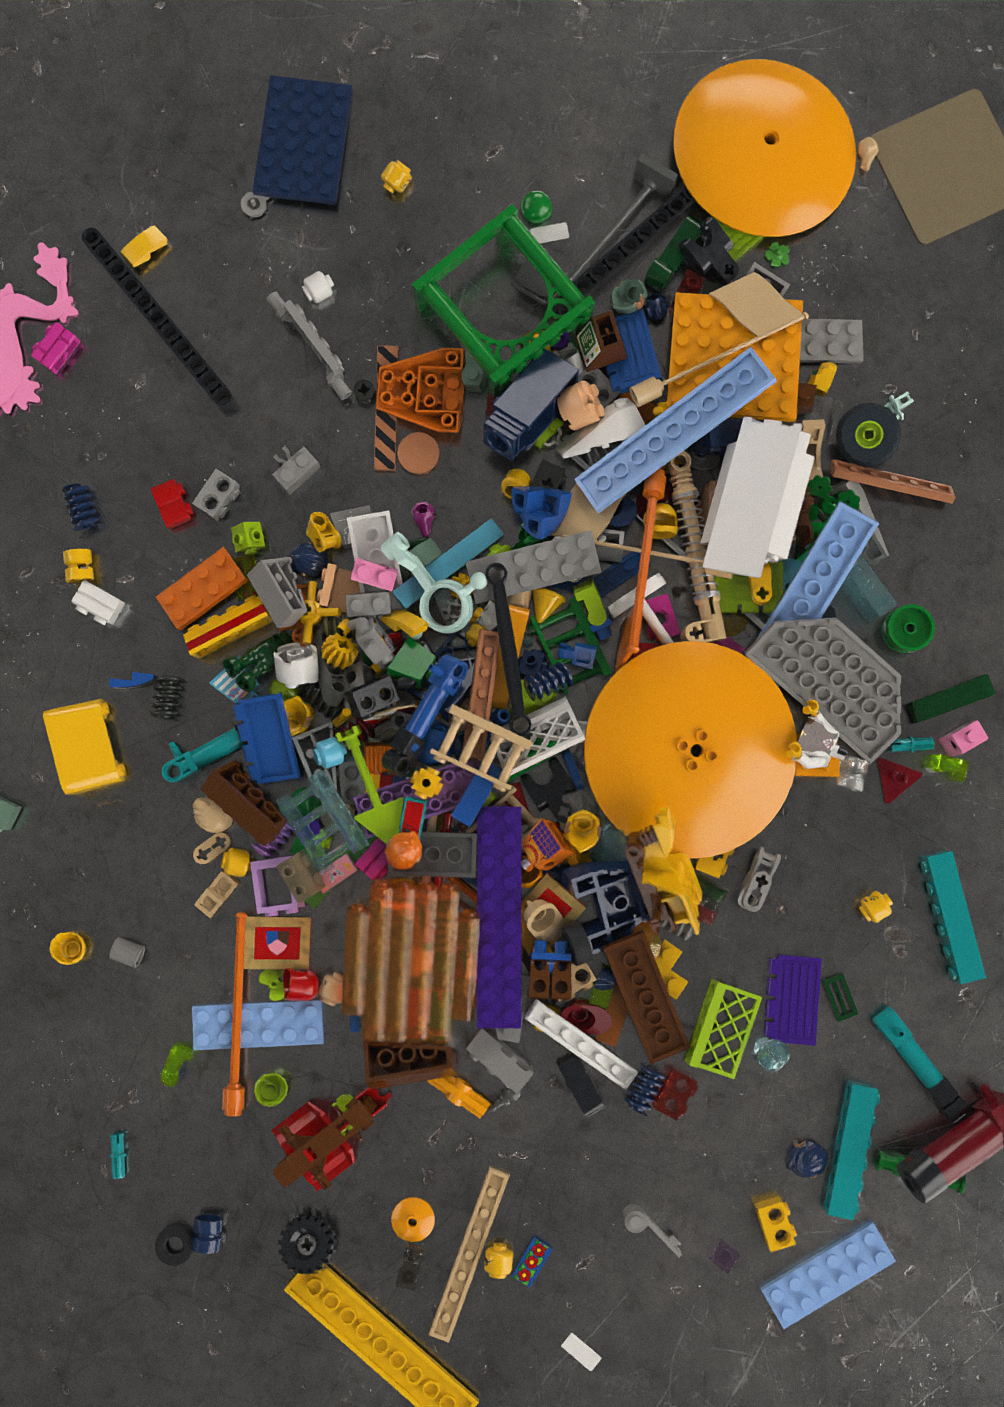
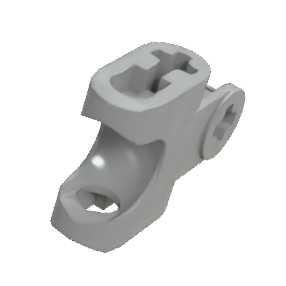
M762 846L758 848L754 856L750 871L745 875L736 899L740 907L753 912H757L762 907L772 883V876L781 859V854L776 853L772 855L764 851L765 848ZM757 877L761 879L760 883L755 881ZM752 895V901L748 904V898Z

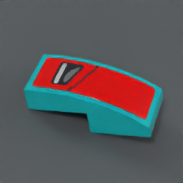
M405 797L399 833L414 831L419 839H421L427 800Z

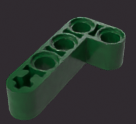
M690 215L687 216L660 257L656 258L649 267L644 283L660 293L666 289L685 261V258L678 250L679 243L684 239H693L697 243L703 234L700 230L701 223Z
M987 673L907 703L914 723H919L996 695V692Z

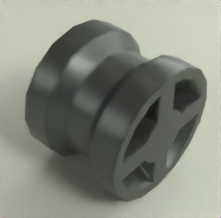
M364 379L355 383L353 391L356 400L366 405L373 402L376 396L373 384Z

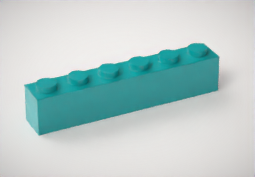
M945 850L921 856L923 861L921 862V869L927 876L928 883H926L928 894L932 895L933 898L932 911L938 917L939 925H937L940 937H943L944 940L943 952L945 957L949 959L950 967L948 971L951 979L959 984L985 979L986 975L953 851Z
M847 1081L823 1207L827 1215L854 1221L855 1214L859 1212L858 1196L864 1186L862 1175L863 1170L866 1171L868 1165L866 1153L872 1144L870 1132L871 1127H874L876 1123L875 1106H878L880 1101L879 1089L873 1085Z

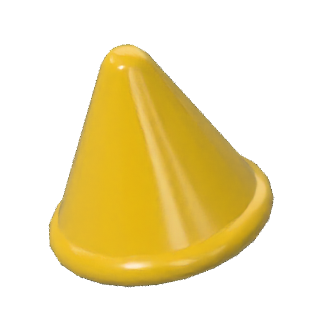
M546 588L531 590L535 619L540 624L566 601L559 593Z

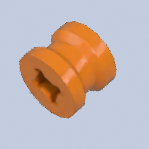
M299 626L293 631L292 640L294 643H300V647H307L306 644L302 643L304 626ZM312 631L311 644L313 645L315 641V635Z

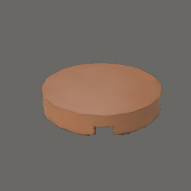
M420 432L409 434L403 438L397 453L401 466L407 472L415 475L429 473L437 465L440 455L438 444L433 437Z

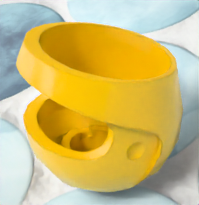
M657 503L652 538L669 539L676 537L678 524L674 508L666 503ZM645 512L644 519H643V524H644V526H645L646 512Z

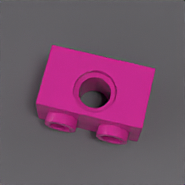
M668 594L646 600L655 615L660 614L663 616L664 623L662 626L671 638L679 636L680 630ZM648 624L646 632L649 640L653 639L654 643H659L660 640Z

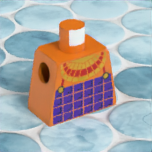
M542 818L522 843V848L526 852L527 857L521 861V865L528 872L534 867L548 871L574 852L553 821Z

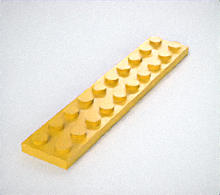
M325 1265L327 1267L325 1270H319L317 1274L305 1275L297 1273L284 1288L287 1294L415 1407H476L479 1403V1399L327 1265Z

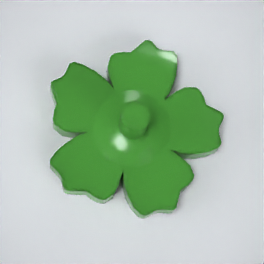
M773 242L769 247L770 251L765 252L767 261H771V266L774 268L780 267L781 264L786 265L790 261L789 255H787L790 249L784 245L779 247L778 242Z

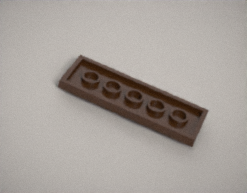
M640 930L602 946L650 1064L690 1049L691 1047L644 931Z

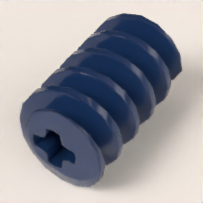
M78 483L64 486L61 489L65 493L64 499L68 501L66 507L70 509L68 514L72 517L71 523L75 525L73 527L74 531L89 529L94 526V523L99 521L98 517H92L97 511L89 509V507L94 505L93 501H87V499L92 497V494H85L89 486H82V484Z
M561 662L524 677V687L532 701L535 700V695L541 700L543 692L546 696H550V689L557 693L558 686L561 690L566 688V684L569 687L573 686L571 673Z
M641 1067L640 1069L645 1073L644 1076L638 1074L636 1076L641 1082H633V1086L637 1090H629L628 1092L632 1099L625 1098L624 1100L630 1108L647 1116L644 1110H651L648 1102H655L652 1094L658 1095L660 1093L656 1086L663 1087L664 1085L660 1078L667 1079L668 1077L652 1067Z

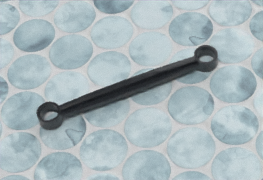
M492 563L487 567L485 576L493 588L501 655L513 714L509 727L513 733L523 736L530 731L532 723L530 718L525 715L516 643L504 585L508 572L504 565ZM494 566L501 567L504 570V577L499 582H493L488 576L489 570ZM517 717H523L528 721L529 726L525 732L518 733L513 729V721Z

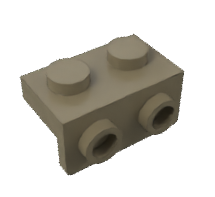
M304 849L277 865L278 871L298 903L326 887L322 876L317 872L311 857Z

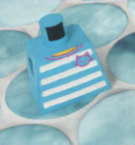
M247 666L239 675L251 669L250 666ZM225 669L209 682L235 704H239L238 701L241 699L257 697L258 695L255 691L261 687L259 680L256 678L255 688L250 692H246L240 689L235 682L239 675L235 678H230Z

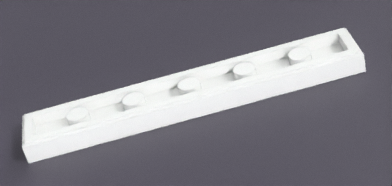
M538 999L534 1001L523 1016L530 1023L625 1090L639 1073Z

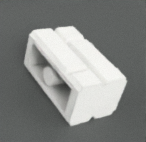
M85 580L82 581L72 599V603L77 605L76 610L85 615L88 612L94 614V620L103 625L107 622L113 625L125 606V602Z

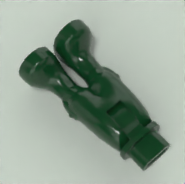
M282 631L280 634L276 633L253 648H248L243 657L237 659L234 656H229L224 659V668L230 678H235L247 666L254 664L253 668L239 675L235 681L240 689L250 692L256 686L255 679L268 673L270 668L275 665L274 651L277 653V648L294 642L286 631Z

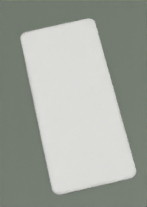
M566 222L530 229L531 234L539 243L569 238Z
M573 1333L561 1345L562 1348L589 1371H592L601 1360V1357Z

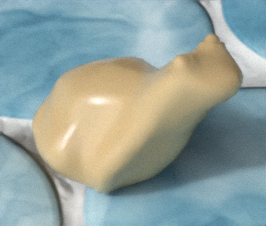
M871 137L861 140L858 145V153L862 158L860 168L864 171L870 169L872 160L879 151L877 142Z

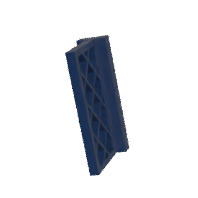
M461 630L450 633L435 652L436 660L439 662L442 653L451 652V655L455 657L454 651L466 650L467 658L460 660L469 664L467 675L454 696L449 695L439 711L441 718L447 722L453 716V714L449 713L452 705L460 707L470 695L474 669L472 662H475V657L470 658L469 649H476L477 647L468 645L465 637L466 634ZM455 636H458L464 640L465 645L453 647L452 640ZM426 680L425 683L427 684V689H428V688L430 687V684H429V682ZM406 688V692L420 701L426 693L418 692L413 688Z

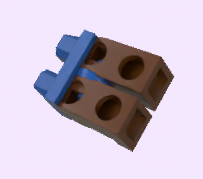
M534 941L533 952L529 954L527 998L571 999V954H568L567 942H554V953H546L547 941Z

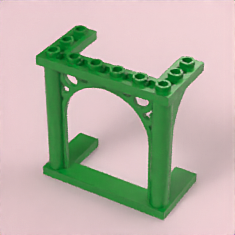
M513 204L412 283L415 306L420 312L429 305L477 361L489 381V394L494 400L505 391L511 382L512 374L515 372L520 373L527 366L526 363L532 358L534 360L539 358L544 352L543 349L548 345H555L564 332H572L574 335L578 334L594 312L595 301L590 295L585 298L520 221L518 210ZM495 236L496 243L500 247H503L510 240L515 244L540 274L548 292V307L541 323L531 333L514 340H496L480 333L437 284ZM555 293H557L558 296H559V297L562 296L563 299H562V298L554 299V298H553V295H554ZM555 305H564L568 311L563 315H558L552 311V308ZM550 318L558 320L553 321L552 325H549L547 323ZM535 333L539 334L537 338L533 337ZM519 344L523 345L524 348H520L516 354L515 347ZM490 345L497 346L495 355L492 353L493 349L489 348ZM505 346L509 347L512 353L507 361L502 360L500 357V351Z

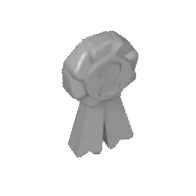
M248 192L241 200L242 211L251 218L261 217L267 209L266 200L271 197L253 195V192Z

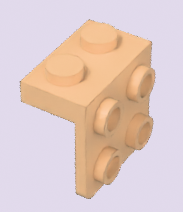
M328 563L327 569H323L321 581H324L323 589H319L317 601L320 602L319 605L322 608L340 607L342 613H347L346 594L361 593L359 582L350 579L352 571L340 569L337 565Z

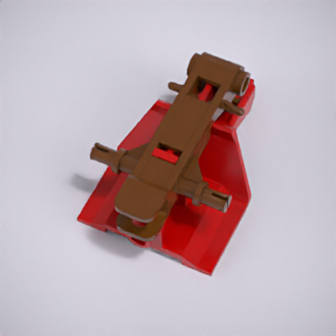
M367 1086L345 1105L347 1110L343 1113L337 1105L333 1107L339 1115L333 1122L324 1111L310 1101L271 1130L286 1153L285 1157L273 1170V1175L283 1187H287L303 1175L316 1191H319L321 1188L325 1191L332 1185L330 1183L331 1180L355 1163L353 1148L347 1142V1139L354 1135L359 1142L362 1141L358 1131L361 1128L363 1131H366L374 1124L373 1117L387 1106V1100L392 1096L391 1092L381 1094L379 1089L372 1090ZM351 1125L353 1128L349 1131L346 1129L344 1131L346 1134L343 1136L341 1131Z

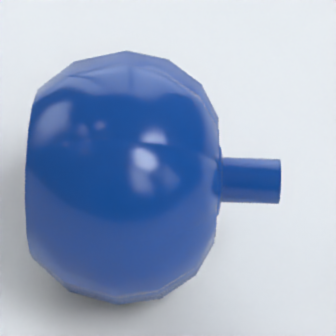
M437 719L433 721L423 738L426 744L416 760L427 766H435L441 763L433 759L434 754L430 753L431 749L439 751L449 730L446 724ZM452 744L449 748L447 756H451L453 746Z

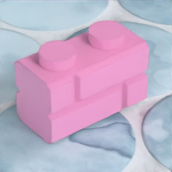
M357 557L350 579L393 591L398 569Z

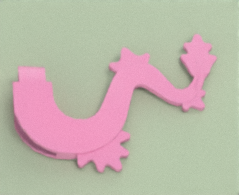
M44 243L38 244L39 253L34 257V261L41 265V268L37 270V274L54 287H57V300L54 304L46 306L25 295L14 294L10 283L6 284L3 289H0V408L2 407L6 414L11 413L14 404H17L25 411L28 409V402H41V399L34 392L35 389L40 387V384L29 380L34 369L31 366H24L23 354L15 327L17 318L26 317L48 322L60 319L62 323H66L67 317L79 315L78 310L72 306L74 302L73 297L68 296V260L64 257L59 259V250L56 247L48 248Z

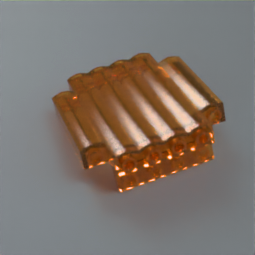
M379 879L371 882L369 907H365L363 904H353L347 907L341 1014L363 1015L362 1040L395 1043L410 1042L416 1044H450L451 1020H474L480 913H476L474 910L458 912L459 886H455L453 883H443L442 886L433 885L431 882L411 884L409 881L389 883L388 880Z

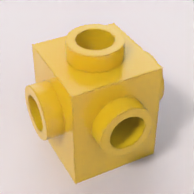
M429 766L427 769L421 768L420 772L416 770L410 781L414 783L412 786L416 790L414 794L425 800L427 796L433 798L434 794L438 796L444 785L441 783L442 777L438 776L440 772ZM424 779L430 780L431 784L429 787L422 785Z

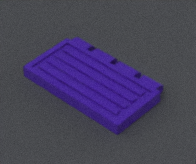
M777 954V958H769L768 973L776 974V978L768 977L766 995L774 996V999H766L765 1017L773 1018V1020L764 1022V1037H771L772 1042L816 1046L821 958Z

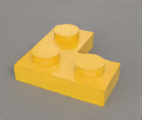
M663 939L653 955L669 995L677 1000L688 984L687 980L671 970L682 954V951Z

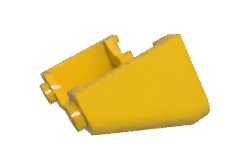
M103 699L63 706L43 712V719L60 784L66 795H77L125 781V767L123 763L115 760L104 720L107 719V714L110 713L107 702H104Z

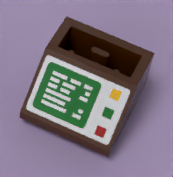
M612 310L591 317L576 335V341L586 372L627 358Z

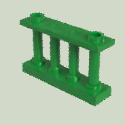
M576 597L568 600L569 605L566 606L567 609L549 616L541 624L537 623L534 615L530 617L531 623L528 624L532 635H537L545 655L552 666L558 662L564 665L572 662V659L569 658L554 660L550 648L577 636H584L587 645L597 646L594 659L596 663L593 664V668H588L573 675V685L595 674L602 675L603 678L612 674ZM569 616L571 618L575 617L578 624L575 625L574 629L545 641L541 629ZM566 684L564 690H561L558 686V692H563L565 696L568 695L570 692L567 687L569 686Z

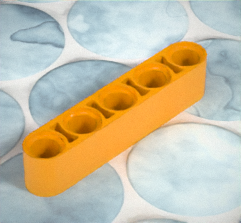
M509 604L517 656L519 658L530 609ZM499 646L491 707L506 710L509 694L501 648Z

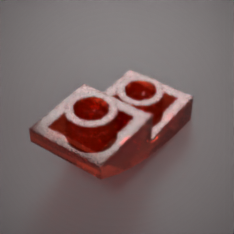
M687 269L677 293L699 294L706 276H700L696 272ZM675 296L670 307L672 309H674Z

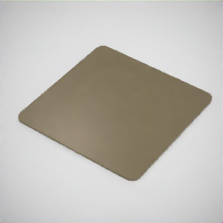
M971 89L871 136L877 142L879 149L876 157L917 240L921 244H929L1004 209V136L981 91L978 89Z

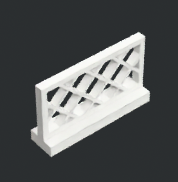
M566 696L527 715L531 720L532 726L530 731L521 737L526 739L531 737L530 741L533 744L537 738L544 740L541 746L532 744L530 750L537 751L536 755L527 757L530 751L528 749H525L519 755L511 775L586 740ZM522 717L513 721V729L516 732L522 733L528 729L529 724L525 718ZM570 718V720L568 721L567 724H561V723H560V722H562V721H564V720ZM509 724L502 727L506 730L511 731ZM550 728L547 734L540 733L541 731ZM557 728L563 729L561 736L553 735ZM569 731L578 732V735L566 738ZM506 739L504 743L501 742L496 752L502 769H504L513 749L511 747L508 753L501 752L513 744V742ZM550 740L557 741L555 746L547 747Z

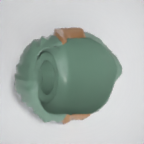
M639 279L620 280L611 292L612 308L618 313H633L641 309L648 295L644 283Z

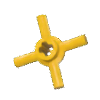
M309 581L307 600H304L307 612L299 619L304 624L302 643L306 645L311 644L313 625L320 623L324 616H341L340 607L322 608L315 601L317 582Z

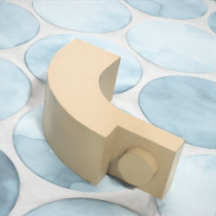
M824 419L802 420L801 431L811 435L806 454L815 457L809 480L813 479L815 475L823 477L820 454L825 429ZM807 485L806 496H811V489Z

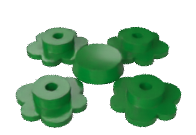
M815 475L813 479L809 480L807 485L811 489L812 495H818L822 499L819 501V506L816 504L811 505V509L808 512L809 521L816 520L818 517L817 513L821 510L825 514H830L827 520L823 522L827 523L839 501L858 510L861 499L851 489L846 490V492H840L837 500L833 496H827L828 492L832 491V486L829 485L830 479L826 476Z

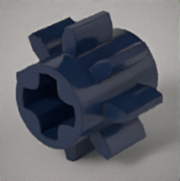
M661 293L651 294L646 298L647 304L643 305L645 314L654 320L664 318L667 315V309L671 307L669 299L665 298V295L662 296Z

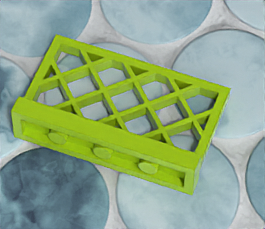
M711 978L689 1042L691 1048L687 1049L683 1061L690 1066L699 1067L735 1079L762 997ZM726 989L733 991L736 998L727 1004L723 999ZM748 997L755 999L752 1008L745 1011L741 1001ZM738 1003L742 1013L732 1018L728 1008ZM725 1010L729 1020L718 1024L716 1020L717 1014ZM744 1017L747 1022L746 1027L738 1031L734 1021ZM731 1024L735 1033L725 1038L721 1028ZM718 1030L722 1040L711 1045L709 1041L710 1034ZM737 1037L740 1043L739 1047L731 1052L727 1042ZM724 1044L728 1054L718 1059L714 1049ZM711 1051L715 1061L707 1065L701 1063L703 1055ZM728 1058L733 1063L730 1072L724 1071L720 1065L721 1062Z

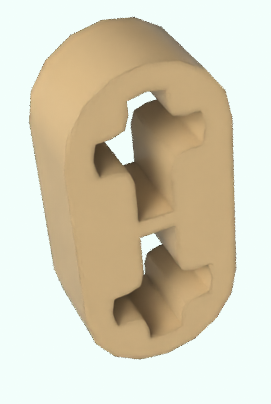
M224 832L214 834L196 847L193 852L194 860L199 864L210 863L231 847V837ZM218 837L226 838L224 842L225 847L218 846L214 848V845L218 843ZM209 848L212 850L206 855L208 858L207 860L205 858H199V856L201 855V849L203 851H206Z

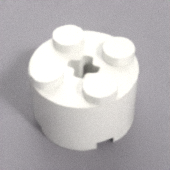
M289 643L277 648V653L274 651L276 678L279 682L284 683L287 688H296L299 684L315 683L319 680L317 648L314 645L310 644L307 647H300V643Z

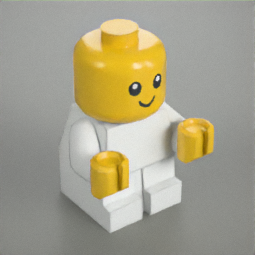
M489 601L484 609L478 607L471 616L469 623L472 625L465 635L470 646L477 647L480 629L493 631L497 627L495 605L492 601Z

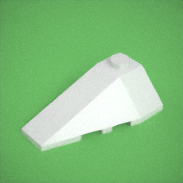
M628 398L615 400L614 403L604 408L605 416L593 424L576 430L555 447L556 452L564 459L588 453L592 447H602L604 449L610 447L609 443L621 440L623 443L646 426L636 405Z

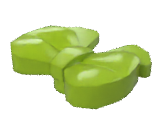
M265 969L258 976V982L267 985L270 989L269 999L272 1001L284 998L283 982L280 983L278 978L285 969Z

